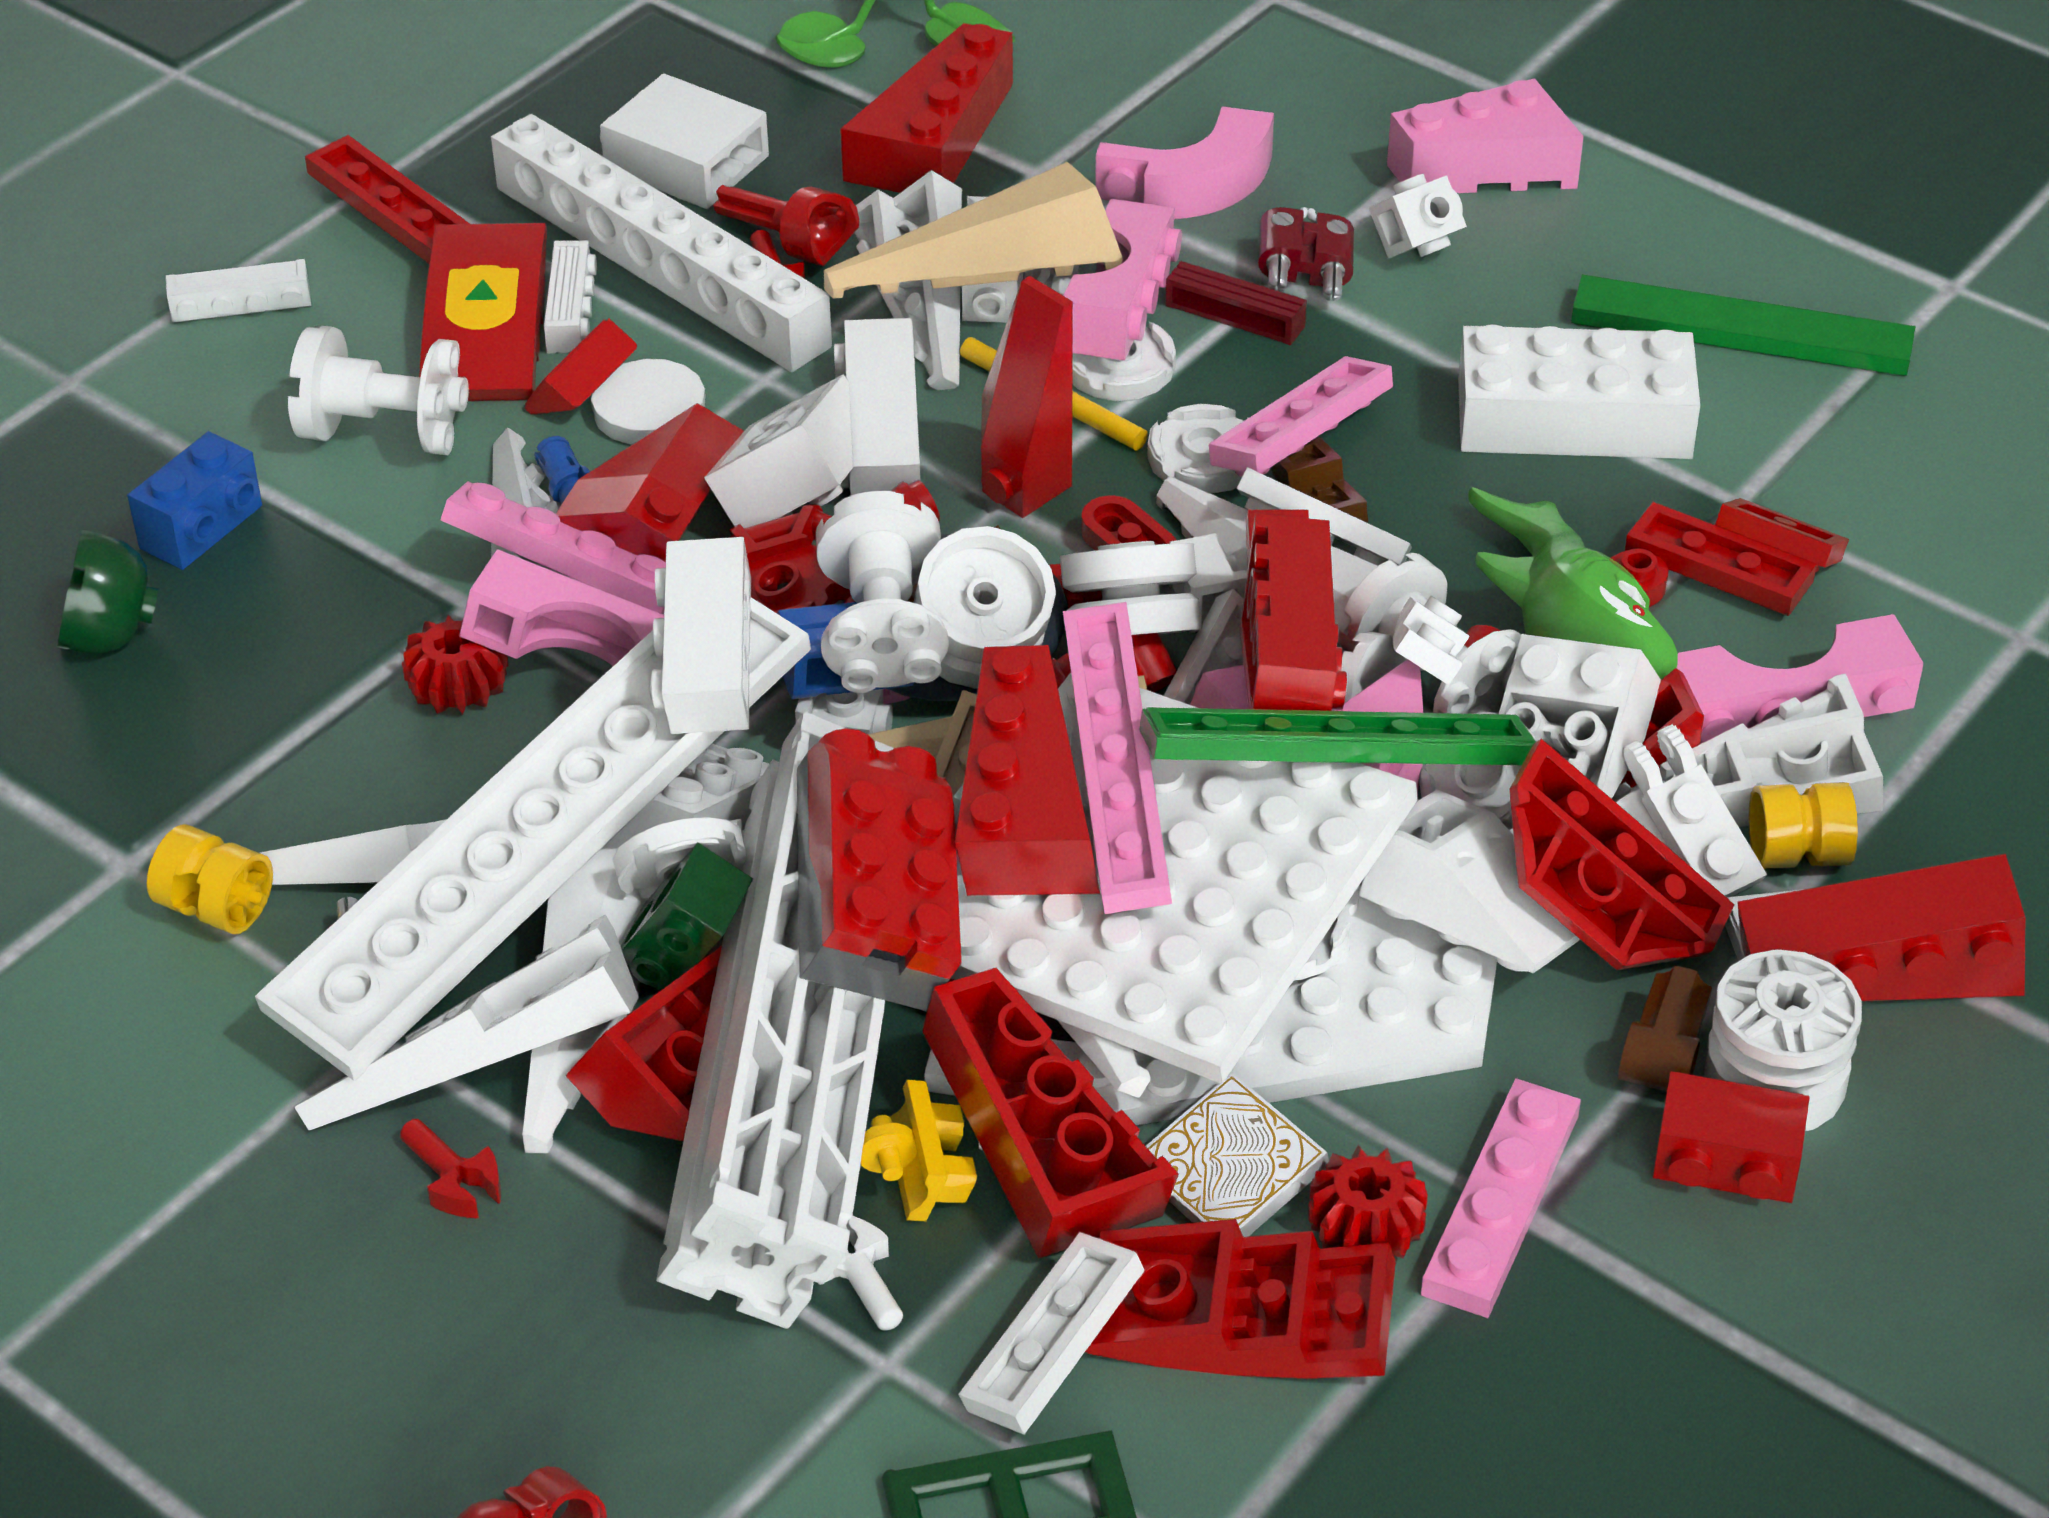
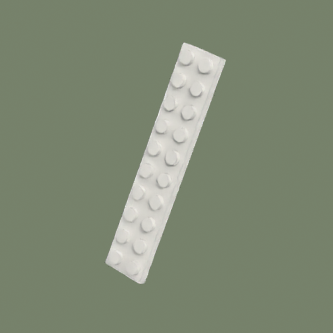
M751 598L749 708L811 650L807 632ZM653 630L257 993L255 998L260 1010L352 1080L356 1081L366 1071L368 1065L386 1053L708 748L724 731L671 734L665 708H654L651 674L654 669H663V657H656Z

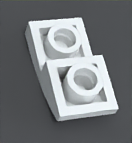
M1430 596L1425 605H1422L1409 597L1396 625L1393 647L1397 653L1447 685H1450L1463 665L1456 656L1468 640L1469 635L1456 626L1462 615L1441 601Z

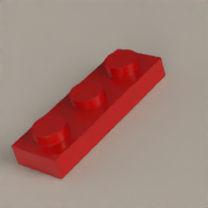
M1655 502L1651 503L1629 531L1625 544V551L1631 549L1648 550L1662 558L1670 571L1787 616L1792 613L1814 582L1817 567L1816 563Z

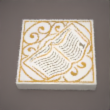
M1233 1072L1228 1075L1223 1084L1218 1083L1146 1145L1157 1159L1163 1155L1179 1173L1169 1199L1173 1206L1193 1223L1236 1219L1243 1237H1249L1306 1187L1315 1177L1316 1171L1325 1170L1326 1164L1329 1162L1328 1153Z

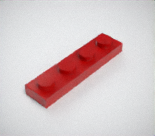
M349 135L305 156L307 174L428 264H430L436 225L470 224Z

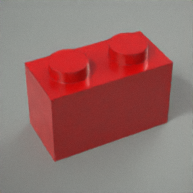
M1670 1071L1653 1178L1677 1182L1684 1186H1699L1748 1195L1756 1199H1770L1792 1203L1802 1159L1810 1096Z

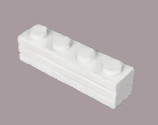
M589 240L554 241L544 321L547 354L571 352L590 333L589 318L586 317H592L591 296H594L593 275L597 273L596 254H590Z
M305 259L166 275L167 299L172 323L311 306Z

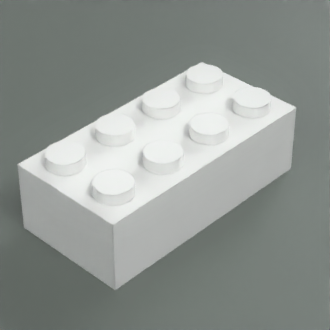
M1499 325L1463 326L1458 376L1461 452L1693 459L1700 412L1693 332H1675L1672 330L1626 331L1613 328H1602L1599 330L1560 329L1553 326L1542 328L1502 327Z

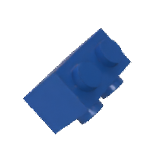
M210 431L206 432L127 494L139 549L181 570H184L262 506L253 452Z

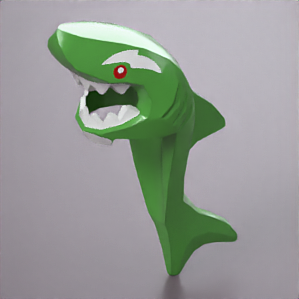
M1471 487L1468 491V501L1481 514L1517 537L1533 555L1532 557L1514 558L1487 552H1477L1475 557L1477 567L1522 608L1526 635L1640 649L1661 680L1677 668L1678 653L1674 641L1649 611L1650 599L1643 588L1621 564L1602 552L1585 548L1581 537L1562 519L1556 504L1550 501L1528 504L1518 503Z

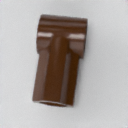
M1674 966L1670 971L1656 973L1644 1004L1640 1022L1633 1020L1621 1057L1618 1080L1667 1092L1670 1071L1693 1075L1701 1039L1699 1034L1710 1003L1712 987L1704 983L1699 977L1698 971Z

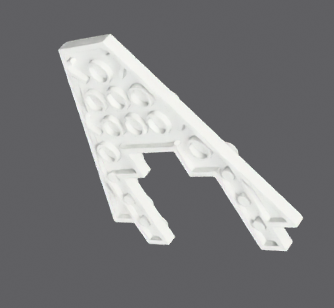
M1359 885L1347 902L1351 922L1350 941L1342 958L1324 973L1292 982L1231 1072L1268 1103L1482 1067L1497 968L1496 957L1470 945L1450 943L1441 938L1437 930L1417 921L1398 919L1386 914L1382 910L1381 905L1359 896L1362 887ZM1051 1039L1070 1061L1073 1062L1078 1059L1094 1077L1092 1086L1116 1113L1122 1109L1136 1126L1178 1119L1218 1084V1082L1139 1051H1134L1137 1065L1149 1070L1151 1078L1140 1098L1117 1091L1077 1043ZM931 1049L924 1073L928 1091L955 1095Z

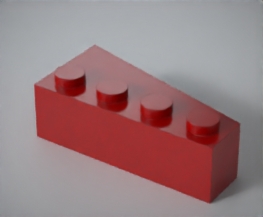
M963 23L840 129L843 181L901 193L932 170L954 183L1013 85L1012 32L993 29L985 24L972 25Z
M2006 854L1737 901L1740 939L1745 957L1750 954L1776 949L1805 952L1831 963L1852 981L1862 1001L2025 996L2026 917Z
M997 968L947 982L933 988L922 1031L1038 1259L1067 1249L1079 1232L1099 1238L1100 1231L1126 1229L1164 1215L1179 1173L1163 1155L1157 1159L1138 1138L1140 1129L1122 1109L1116 1113L1092 1086L1094 1077L1078 1059L1072 1062L1051 1040L1053 1031Z

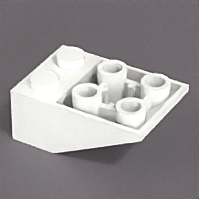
M1521 634L1499 714L1517 715L1537 741L1542 738L1612 799L1628 770L1623 758V747L1637 740L1643 743L1661 679L1640 649Z
M712 743L601 849H619L621 845L636 834L660 824L687 818L711 817L728 821L741 819L743 830L746 820L752 812L749 809L752 790L769 763L763 762V756L756 751L745 748L727 749Z
M1438 789L1415 803L1362 882L1359 896L1381 905L1382 910L1386 914L1398 919L1414 920L1437 930L1440 937L1457 945L1475 947L1495 956L1499 964L1514 971L1535 973L1580 940L1518 887L1514 835L1500 819L1490 811Z

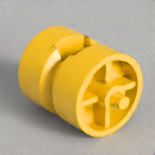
M182 824L169 831L156 848L148 869L147 891L153 902L187 916L196 914L199 921L235 935L246 931L262 913L272 888L273 867L270 859L261 853L236 843H224L216 835L188 824Z

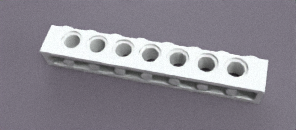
M533 114L515 121L512 125L491 136L498 190L578 240H589V246L791 373L832 347L829 294Z

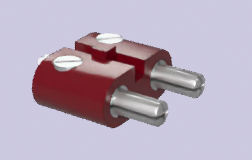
M1275 207L1266 211L1260 219L1258 267L1261 273L1268 277V288L1276 290L1278 280L1277 291L1284 292L1287 288V282L1295 283L1297 273L1302 272L1309 274V285L1323 287V296L1326 300L1330 301L1331 293L1332 301L1341 298L1342 286L1347 284L1353 276L1354 227L1352 223L1339 215L1319 212L1316 215L1314 209H1307L1305 207L1300 210ZM1308 215L1311 222H1304V218Z

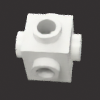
M1424 174L1409 178L1393 185L1396 193L1395 196L1369 207L1388 259L1414 248H1417L1420 257L1451 245L1448 235L1467 227L1462 215V202L1456 191L1452 189L1447 175L1428 183Z

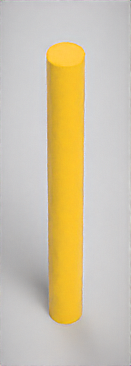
M973 337L967 338L960 348L961 357L990 372L997 350ZM1072 391V417L1135 451L1140 450L1144 446L1148 437L1147 430Z

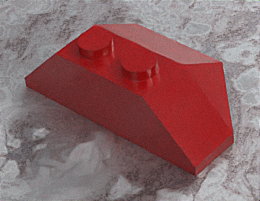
M1542 738L1535 742L1509 789L1518 887L1616 970L1705 956L1712 952L1735 904Z

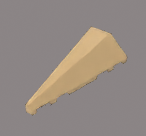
M1065 162L825 269L824 290L834 299L843 298L845 290L878 284L882 294L898 292L900 282L930 279L933 289L1017 281L1019 273L1032 269L1053 267L1056 277L1072 275L1074 265L1103 263L1105 270L1115 268L1122 264V255L1097 187L1070 163Z

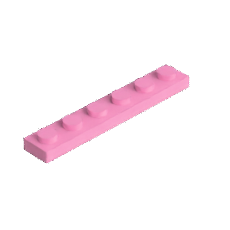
M1121 602L1063 611L1104 913L1109 914L1172 904L1149 748L1139 730L1143 708L1127 603Z

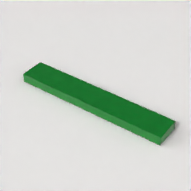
M1583 274L1578 286L1571 323L1598 328H1613L1616 330L1693 332L1694 343L1907 376L1916 328V326Z
M1147 707L1142 709L1139 727L1153 758L1168 760L1522 765L1531 747L1536 742L1517 715Z

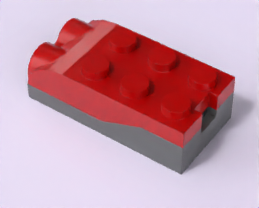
M848 728L834 730L825 734L807 752L797 767L800 978L927 1011L933 988L947 983L962 964L952 790L945 778L937 776L936 759L930 752L912 746L897 747L883 752L875 747V741L868 734L860 730Z

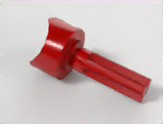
M721 185L716 191L719 199L713 205L714 211L717 214L778 231L782 247L789 256L820 266H824L859 228L858 210L850 198L812 186L801 188L791 196L789 201H782L733 186Z

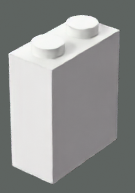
M664 73L600 125V141L604 158L655 189L708 209L719 199L716 191L721 185L734 187L769 156L766 112Z

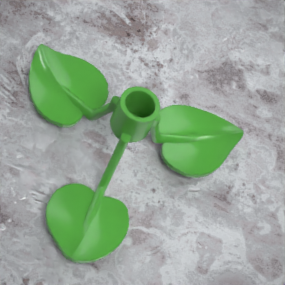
M864 0L855 21L848 26L842 19L829 13L818 11L800 13L783 24L779 34L775 36V40L791 56L811 65L831 68L852 64L865 53L866 45L856 34L861 31L875 0ZM924 0L926 12L932 18L926 22L924 33L934 46L941 43L963 23L972 25L985 24L993 29L1011 32L994 17L975 6L960 2H949L939 9L935 5L934 0Z

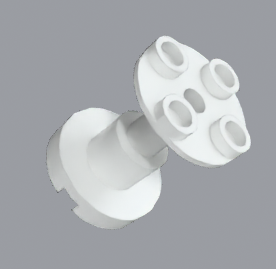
M314 326L315 328L307 327L303 330L293 353L289 377L300 378L299 397L288 396L289 418L292 429L297 437L327 441L334 435L342 415L373 418L380 407L417 412L418 436L423 450L430 454L446 456L451 453L454 442L453 421L455 411L463 412L465 410L469 395L467 378L458 377L460 348L457 341L438 339L433 343L426 355L421 377L383 373L381 364L376 360L348 357L346 341L340 329L330 326Z
M869 491L849 496L834 505V516L829 518L825 524L823 519H821L816 529L817 560L820 568L828 578L842 587L850 589V594L857 603L832 618L821 637V652L825 663L833 672L841 676L843 687L851 692L866 693L876 687H896L912 682H931L939 677L942 669L941 661L948 651V632L940 617L920 604L907 601L913 592V586L918 583L924 558L941 540L939 521L935 513L923 503H921V511L914 506L904 504V494L892 491Z
M1417 553L1405 554L1409 561L1399 566L1389 559L1373 569L1354 590L1344 609V613L1351 618L1348 626V632H1343L1339 629V642L1342 649L1353 652L1356 645L1352 640L1359 633L1390 634L1394 638L1398 619L1409 597L1425 605L1429 597L1433 596L1445 604L1448 584L1443 572ZM1511 629L1495 631L1476 641L1468 648L1464 645L1456 656L1463 665L1450 685L1443 681L1441 682L1434 699L1433 713L1476 714L1479 712H1492L1499 714L1521 634Z

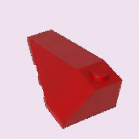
M1032 276L1026 277L1020 283L982 393V492L992 501L1002 504L1021 518L1026 517L1072 486L1073 301Z
M696 403L578 479L556 512V515L560 518V522L582 532L596 531L610 537L615 542V546L637 556L651 555L666 562L667 542L681 541L711 492V488L704 477L741 436L744 430Z
M722 946L604 1032L565 1075L611 1127L684 1141Z

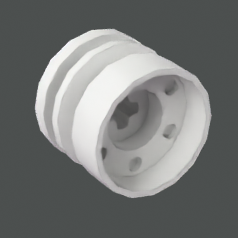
M1776 949L1750 954L1731 965L1717 987L1712 1029L1709 1032L1704 1061V1077L1809 1095L1805 1131L1814 1130L1835 1116L1845 1099L1851 1072V1057L1856 1049L1857 1036L1862 1022V1000L1852 981L1831 963L1805 952Z

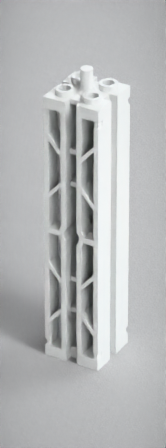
M805 711L783 742L780 761L772 759L752 790L749 809L752 812L746 820L743 834L747 860L740 870L752 877L753 881L723 937L664 1238V1244L667 1246V1249L660 1259L656 1279L657 1282L706 1300H710L717 1289L738 1297L736 1311L785 1329L792 1325L811 1300L814 1281L823 1284L847 1254L850 1230H847L846 1224L853 1216L885 1000L800 978L797 767L807 752L825 734L834 730L846 729ZM875 740V747L879 751L886 752L895 749Z

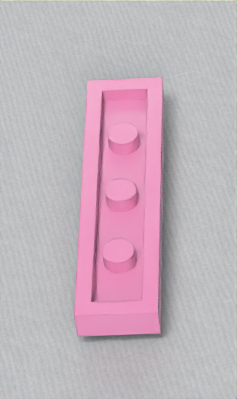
M1347 356L1341 358L1210 442V464L1234 470L1239 476H1243L1247 467L1263 475L1266 474L1272 466L1290 454L1301 451L1304 445L1325 431L1334 429L1340 421L1357 410L1369 406L1372 400L1393 387L1392 366Z
M467 481L447 499L441 521L584 584L660 614L664 613L665 607H658L655 593V569L666 568V562L651 555L637 556L615 546V542L602 533L596 531L582 532L560 522V518L552 511L541 507H525L505 498L506 496L503 491L486 483L473 484Z
M1515 1078L1422 1278L1421 1296L1489 1318L1578 1119L1581 1099Z

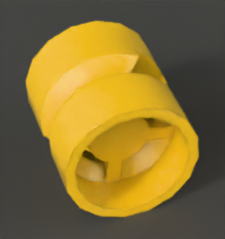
M1815 783L1810 788H1806L1803 795H1800L1792 784L1755 785L1753 787L1749 801L1750 846L1763 869L1796 867L1803 855H1805L1812 866L1852 864L1857 850L1858 825L1856 803L1849 783Z

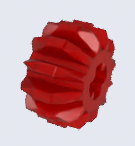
M449 614L445 622L436 624L424 621L421 633L408 635L406 651L403 653L402 669L404 680L408 681L409 689H411L412 694L415 696L417 704H432L437 714L442 713L449 707H457L463 715L466 706L475 704L487 707L490 695L503 693V683L507 675L506 667L509 666L507 655L460 637L463 620L454 621Z
M1359 1144L1351 1159L1332 1153L1329 1162L1326 1164V1170L1316 1171L1315 1177L1310 1184L1311 1201L1308 1204V1221L1311 1223V1230L1319 1232V1239L1322 1242L1323 1248L1389 1243L1393 1255L1404 1259L1406 1251L1410 1248V1241L1420 1240V1236L1425 1229L1426 1212L1424 1211L1427 1209L1428 1199L1425 1182L1415 1179L1416 1173L1413 1169L1412 1161L1393 1164L1388 1147L1377 1157L1367 1156Z

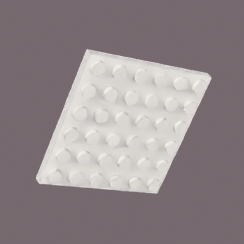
M1070 673L1058 688L1088 827L1100 894L967 896L956 849L962 964L951 979L957 980L997 968L1034 1011L1223 1084L1417 802L1416 782L1362 763L1154 759L1149 750L1172 904L1105 914L1072 675ZM1139 688L1143 709L1147 707L1197 708Z

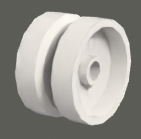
M986 526L961 529L939 540L924 558L913 603L920 604L939 616L946 626L949 646L945 657L941 661L942 669L940 676L948 682L976 689L979 685L984 647L1042 645L1051 616L1056 590L1052 570L1039 550L1016 533Z
M1154 541L1129 542L1098 546L1097 551L1060 556L1063 588L1072 593L1101 591L1102 601L1074 604L1068 610L1126 602L1131 635L1169 634L1202 629L1199 598L1190 593L1160 595L1159 585L1187 582L1197 574L1194 543L1155 545Z

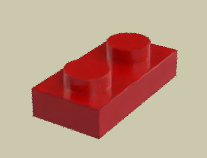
M1742 498L1723 503L1715 523L1716 526L1816 563V572L1819 571L1820 566L1826 568L1841 562L1849 542L1848 538Z

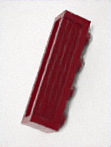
M1180 261L1166 278L1167 307L1274 339L1290 346L1305 327L1306 299Z

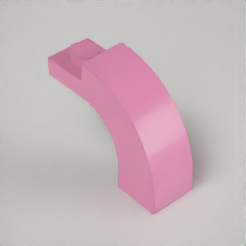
M1221 107L1215 128L1205 139L1191 146L1178 149L1159 150L1100 142L1096 153V187L1100 198L1103 200L1117 199L1174 207V219L1202 216L1230 207L1251 194L1266 176L1272 159L1274 113Z

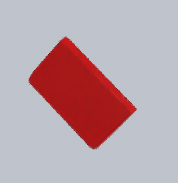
M604 319L542 380L525 403L527 406L524 409L530 414L569 411L578 408L637 349L636 342L611 319Z

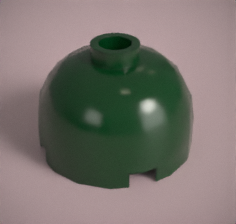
M82 530L74 559L71 582L66 596L57 647L79 652L104 653L119 649L132 640L139 622L152 624L159 589L147 586V565L139 552L130 545L108 535Z

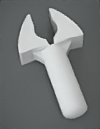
M852 1216L846 1227L847 1230H850L849 1240L855 1248V1253L851 1254L847 1250L845 1257L825 1282L836 1277L848 1279L877 1327L881 1330H891L900 1324L903 1312L873 1266L874 1261L889 1257L888 1236L869 1222Z

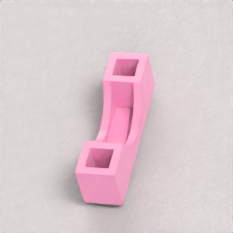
M1110 199L1105 211L1122 255V264L1105 270L1103 263H1097V273L1073 274L1063 296L1073 301V353L1125 361L1133 341H1141L1143 339L1147 313L1154 314L1159 287H1166V278L1170 272V262H1177L1179 258L1182 231L1180 229H1173L1174 207Z
M497 549L470 589L459 636L515 659L538 649L563 647L590 653L614 666L653 630L654 619L664 618V615Z
M1891 614L1836 624L1833 645L1830 651L1818 661L1806 666L1791 669H1772L1756 666L1735 657L1718 645L1679 652L1677 669L1684 673L1704 714L1700 744L1742 723L1749 729L1777 715L1780 704L1793 697L1803 702L1827 690L1828 680L1841 674L1847 675L1864 717L1912 709L1915 706L1924 663L1896 616Z

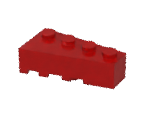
M1255 513L1240 623L1249 709L1343 710L1347 673L1341 671L1342 647H1337L1338 624H1335L1330 520Z
M1049 645L984 647L955 838L967 896L1100 894L1088 827Z

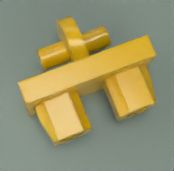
M906 1080L903 1086L905 1104L890 1117L887 1115L876 1116L871 1121L872 1127L865 1131L860 1164L868 1171L882 1173L883 1179L887 1181L898 1180L906 1220L926 1222L936 1202L966 1203L976 1183L977 1174L972 1157L943 1155L942 1151H956L963 1137L964 1120L960 1105L931 1102L926 1081Z

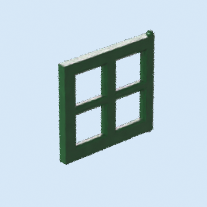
M1112 1430L906 1469H888L882 1476L891 1518H923L918 1499L989 1486L997 1518H1029L1020 1480L1089 1467L1103 1515L1092 1518H1137Z

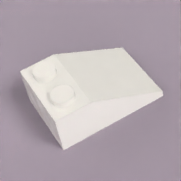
M842 374L749 425L704 477L734 527L741 524L743 528L792 515L791 511L807 502L810 505L823 506L843 492L840 484L853 468L850 384L845 375Z

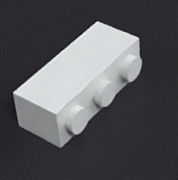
M744 537L669 541L666 547V568L655 569L658 607H665L664 618H655L653 621L656 657H663V669H654L651 674L654 708H665L671 734L749 729L751 574Z

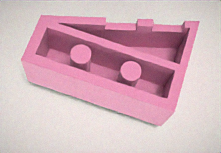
M1535 78L1519 80L1509 85L1480 92H1469L1459 97L1430 104H1419L1410 109L1391 113L1387 166L1399 182L1424 174L1428 183L1447 175L1450 185L1456 193H1477L1478 184L1510 183V191H1527L1528 182L1560 181L1561 189H1578L1583 135Z

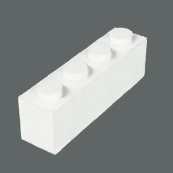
M912 318L844 320L845 343L834 344L835 378L844 374L850 384L853 468L840 486L841 488H850V496L869 491H891L902 481L909 485L916 480H920Z

